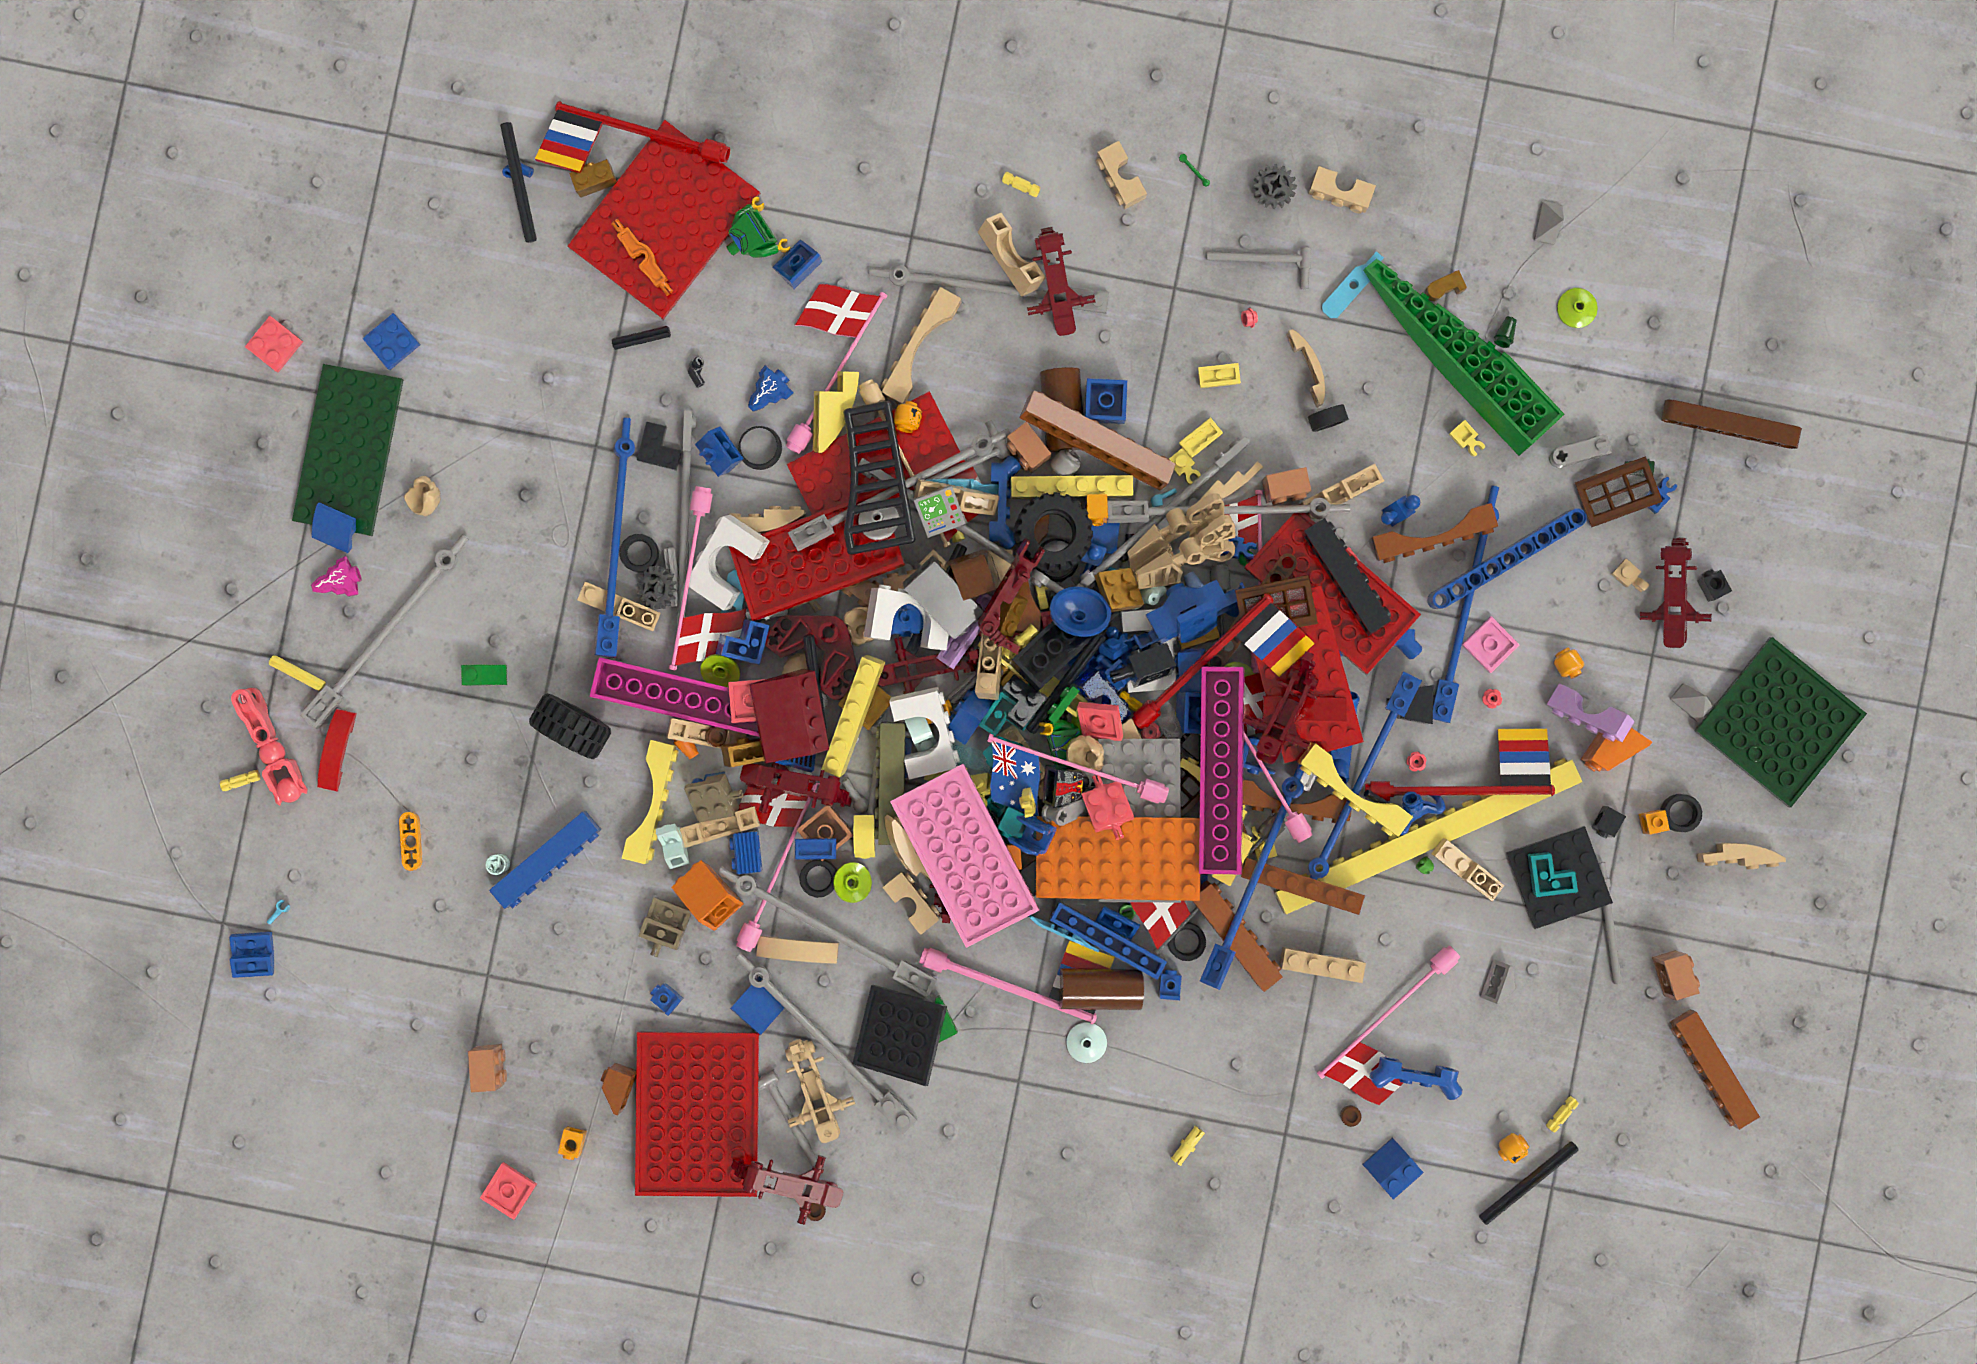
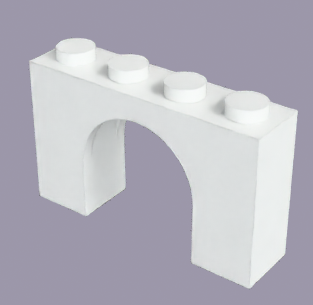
M732 515L720 517L716 522L715 527L717 528L715 532L707 538V546L696 558L698 562L691 570L689 582L691 589L724 611L732 608L741 591L723 580L718 574L715 564L718 552L724 546H732L752 560L761 558L770 542Z
M879 585V588H871L864 637L890 640L893 618L896 611L901 606L909 603L914 605L923 617L920 647L946 651L949 634L905 589L898 588V592L892 591L891 586Z
M1155 609L1121 612L1122 633L1149 632L1153 630L1146 614ZM1176 637L1164 642L1168 644L1174 661L1175 655H1177V652L1174 653L1173 645L1176 644ZM1174 669L1172 675L1133 688L1130 680L1126 685L1127 693L1166 690L1176 681V676L1179 675V672L1175 673Z
M938 687L890 698L894 722L912 717H925L933 721L939 730V740L932 748L905 755L904 761L909 779L952 770L957 767V762H960L958 751L954 750L952 745L955 742L953 731H949L947 725L950 723L948 711L944 712L942 705L945 704V697L943 692H939Z

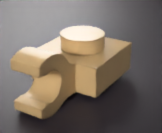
M1624 559L1611 574L1626 588L1632 584L1638 591L1642 592L1649 586L1645 580L1638 577L1641 571L1627 559Z

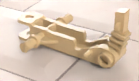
M801 1039L790 1042L788 1049L785 1050L788 1061H792L794 1067L786 1069V1073L796 1070L806 1100L802 1112L798 1114L799 1116L788 1119V1124L791 1128L799 1124L805 1125V1122L813 1119L820 1142L827 1143L837 1139L840 1134V1128L834 1111L840 1109L843 1111L845 1107L856 1103L853 1096L841 1100V1098L837 1099L826 1092L816 1064L824 1060V1057L814 1058L813 1053L816 1050L812 1040L802 1042ZM809 1059L811 1063L809 1068H813V1070L802 1073L804 1068L801 1069L799 1062ZM823 1098L825 1105L815 1109L813 1101Z

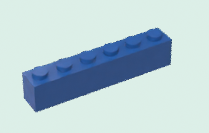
M586 811L581 812L489 890L490 893L504 909L509 907L513 909L522 902L520 898L524 894L528 896L537 889L536 884L540 881L543 883L552 876L551 872L555 868L561 869L568 863L566 860L572 854L574 857L584 849L582 846L587 841L592 843L597 839L601 828Z
M1060 901L1050 917V921L1157 980L1167 963L1160 956Z

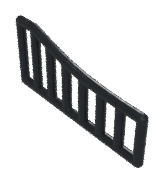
M883 401L845 409L843 415L850 458V494L844 527L847 553L853 555L914 543L916 537L891 403ZM884 410L886 421L854 427L852 416ZM883 429L888 430L889 440L856 446L855 435ZM891 448L893 459L858 465L857 454ZM890 467L895 468L896 478L858 485L859 473ZM898 486L900 495L898 498L856 505L858 493ZM902 506L903 517L853 526L855 514ZM905 525L907 536L854 546L853 534Z

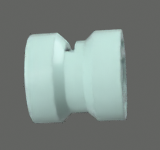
M496 854L487 859L485 866L490 874L498 875L508 871L510 861L504 854Z

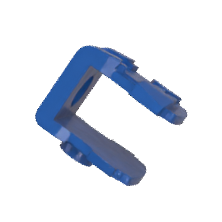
M909 603L901 606L894 615L891 635L899 634L902 637H911V633H920L923 629L921 612Z
M1248 736L1251 744L1257 746L1260 739ZM1244 741L1243 767L1248 768L1247 772L1259 775V772H1263L1260 765L1246 762L1249 747ZM1266 767L1269 774L1274 775L1276 773L1274 769Z
M1025 815L1017 816L1018 821L1026 825V828L1021 838L1008 837L1009 842L1026 854L1036 856L1045 854L1057 828L1037 819L1038 817L1035 815L1026 818ZM1035 830L1043 833V837L1039 841L1034 838Z

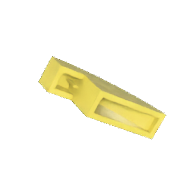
M837 371V392L814 391V452H824L844 427L843 411L853 407L858 387L859 372Z

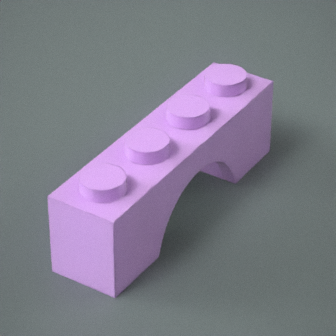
M1558 684L1547 703L1554 715L1560 718L1566 716L1571 723L1577 726L1581 723L1592 733H1603L1602 736L1612 742L1615 739L1623 742L1634 723V720L1628 714L1613 707H1609L1599 714L1584 713L1582 708L1583 697L1575 690Z

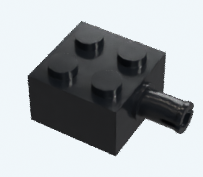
M1161 642L1149 646L1150 649L1142 651V649L1131 652V656L1128 657L1124 667L1109 671L1110 678H1113L1111 679L1113 684L1130 677L1133 688L1172 675L1176 664L1168 644L1164 643L1161 645Z

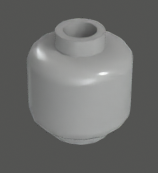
M1071 449L1060 450L1051 461L1053 475L1073 476L1080 468V457Z

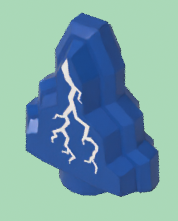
M764 365L759 372L760 378L755 383L756 391L751 395L748 407L754 412L763 409L769 403H777L781 399L787 400L794 394L787 385L790 381L788 377L779 369L774 372Z

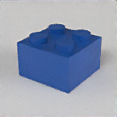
M1087 378L1085 417L1096 420L1099 423L1125 424L1128 380Z

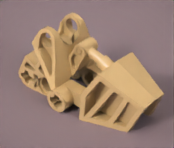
M1209 494L1187 510V516L1184 515L1180 508L1170 510L1166 515L1169 523L1167 527L1160 530L1154 524L1127 552L1129 565L1139 589L1179 584L1183 573L1181 566H1184L1185 563L1195 565L1204 562L1205 559L1225 562L1234 556L1235 546L1228 539L1235 538V524L1231 516L1224 515V502L1220 494ZM1189 531V538L1183 540L1180 544V553L1174 555L1169 542ZM1229 551L1227 555L1220 556L1223 552Z

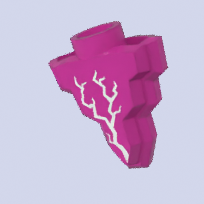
M345 556L336 560V564L329 567L325 575L318 577L311 584L313 592H334L336 595L346 594L350 597L359 595L357 582L362 581L358 567H352Z

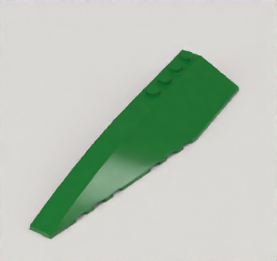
M1375 259L1363 270L1390 311L1421 351L1518 456L1565 415L1505 352L1500 353L1495 349L1496 345L1490 341L1485 342L1478 337V332L1474 329H1467L1463 321L1438 303L1436 305L1428 300L1429 296L1423 292L1421 294L1418 293L1407 280H1400L1398 274L1388 266Z

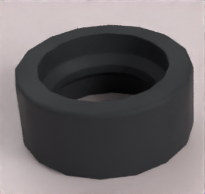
M1344 404L1329 407L1308 416L1313 432L1324 430L1349 420Z
M633 534L622 542L619 556L626 568L634 572L643 573L644 570H649L650 566L656 565L659 559V549L652 538L644 534ZM638 541L646 543L651 550L649 561L643 565H635L628 558L629 547Z
M1675 794L1669 796L1664 800L1660 810L1666 811L1669 829L1675 832L1686 833L1692 831L1699 826L1702 820L1703 811L1701 805L1696 798L1690 795ZM1679 801L1688 803L1693 811L1690 822L1685 825H1678L1670 818V808Z
M814 859L806 863L801 869L799 876L803 891L815 898L829 895L834 890L833 880L837 870L827 860ZM816 866L825 867L831 875L830 884L823 890H815L807 882L808 872Z
M1187 922L1180 931L1191 930L1195 932L1198 937L1197 948L1191 953L1180 952L1175 946L1176 935L1167 944L1170 952L1182 961H1192L1199 958L1206 948L1204 932L1199 926Z

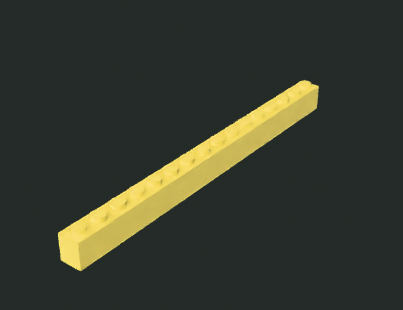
M1561 758L1554 761V766L1550 767L1551 784L1555 787V794L1582 782L1573 760ZM1480 795V799L1473 801V799L1461 803L1462 807L1456 810L1454 807L1443 812L1444 815L1438 818L1434 815L1425 819V823L1420 826L1418 824L1411 825L1407 834L1399 835V837L1392 834L1391 837L1388 836L1389 840L1382 843L1381 840L1369 844V849L1363 851L1360 848L1351 852V857L1346 859L1340 857L1333 860V865L1329 866L1328 874L1317 880L1345 889L1436 848L1443 838L1450 842L1546 799L1551 795ZM1319 866L1315 869L1317 872L1322 871L1323 867ZM1307 873L1302 874L1303 876L1310 877ZM1279 889L1274 891L1284 914H1289L1315 902Z

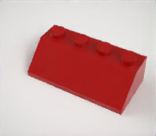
M1263 696V718L1275 712L1283 696ZM1289 696L1290 699L1297 702L1300 701L1297 696ZM1307 697L1295 721L1296 730L1300 738L1307 741L1346 742V698L1317 697L1312 699Z

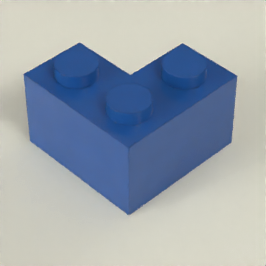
M744 619L740 639L720 634L716 654L760 665L770 625Z
M975 688L973 691L970 689L963 697L965 702H959L954 710L957 714L952 713L950 723H948V729L953 731L954 738L966 745L995 702L992 699H979L975 693Z

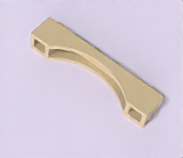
M942 287L939 288L938 292L934 291L929 299L931 302L929 308H924L922 311L919 326L915 325L910 333L912 338L909 344L905 343L900 351V354H902L900 360H895L890 369L892 372L890 378H885L880 387L883 389V396L899 405L905 404L913 391L911 380L912 365L918 347L932 330L952 320L962 303L960 297Z

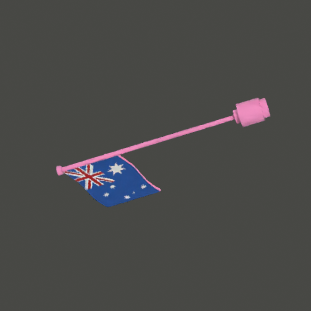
M989 734L987 742H992L993 768L990 784L993 802L1024 811L1021 808L1019 797L1022 796L1023 789L1031 787L1036 803L1034 815L1039 816L1037 805L1040 782L1039 756L1138 788L1139 798L1157 804L1159 802L1164 803L1167 798L1169 788L1165 787V784L1145 778L1144 782L1140 781L1139 784L995 738L993 734Z

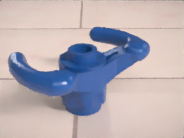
M1416 792L1406 793L1402 798V806L1413 818L1400 835L1407 834L1411 823L1423 815L1443 813L1446 807L1441 795H1429L1436 801L1435 804L1422 800L1421 796Z

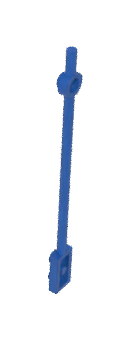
M623 418L621 438L614 444V452L619 457L606 610L605 615H598L595 655L614 658L617 654L620 616H613L627 459L635 451V444L629 439L630 418ZM622 444H626L628 450H624Z
M1491 486L1487 504L1492 503L1498 521L1499 512L1495 508L1499 487ZM1480 532L1472 568L1482 562L1488 534L1482 535V532ZM1471 574L1469 580L1474 585L1476 577ZM1475 590L1464 598L1445 680L1438 679L1433 699V720L1446 723L1451 722L1459 684L1454 683L1453 680Z
M1402 672L1385 707L1390 713L1352 789V792L1356 795H1359L1397 716H1405L1422 680L1406 672ZM1346 801L1319 858H1314L1309 862L1308 871L1311 874L1309 878L1317 880L1328 874L1329 864L1327 859L1352 810L1349 806L1350 801ZM1317 864L1322 865V871H1316L1315 867Z
M1299 763L1293 777L1285 779L1282 784V791L1285 794L1284 799L1288 806H1290L1292 799L1298 798L1304 791V785L1300 781L1304 772L1300 769L1302 765ZM1297 786V789L1292 792V788ZM1281 804L1225 940L1222 946L1215 943L1201 976L1200 982L1218 990L1221 989L1236 953L1230 950L1231 944L1287 811L1283 804Z

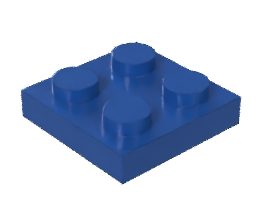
M394 313L362 338L388 370H391L420 346V343Z

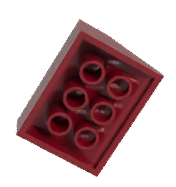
M800 669L749 684L765 763L809 756L829 750L815 671Z

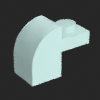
M925 717L904 719L918 752L928 750L936 744V740Z
M676 824L657 828L656 835L663 847L664 859L669 868L673 869L690 864L680 827H677Z

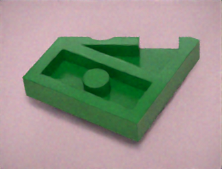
M1073 685L1070 688L1066 687L1060 694L1061 700L1057 704L1054 703L1047 712L1049 714L1048 719L1054 724L1078 694L1079 690Z

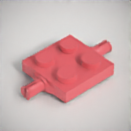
M1093 775L1092 779L1096 787L1081 795L1094 830L1097 833L1105 829H1112L1115 839L1119 840V836L1122 839L1124 835L1120 826L1134 819L1122 784L1116 781L1110 784H1103L1101 776L1097 775L1096 779V776Z

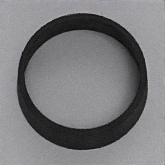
M754 426L742 434L739 440L738 451L744 458L742 461L748 467L764 470L772 467L779 460L782 453V442L774 430L765 426ZM756 428L770 431L777 443L775 455L771 460L763 464L749 462L741 452L743 437L749 431Z
M1052 538L1046 540L1040 546L1043 548L1052 541H1062L1068 545L1070 542L1061 538ZM1078 563L1073 566L1068 574L1061 577H1053L1040 571L1041 569L1037 567L1036 569L1053 582H1061L1075 573Z

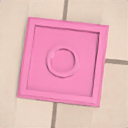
M1490 616L1462 643V646L1489 673H1492L1519 644Z

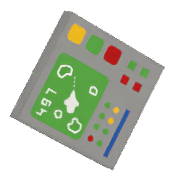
M952 485L913 499L928 538L966 524Z

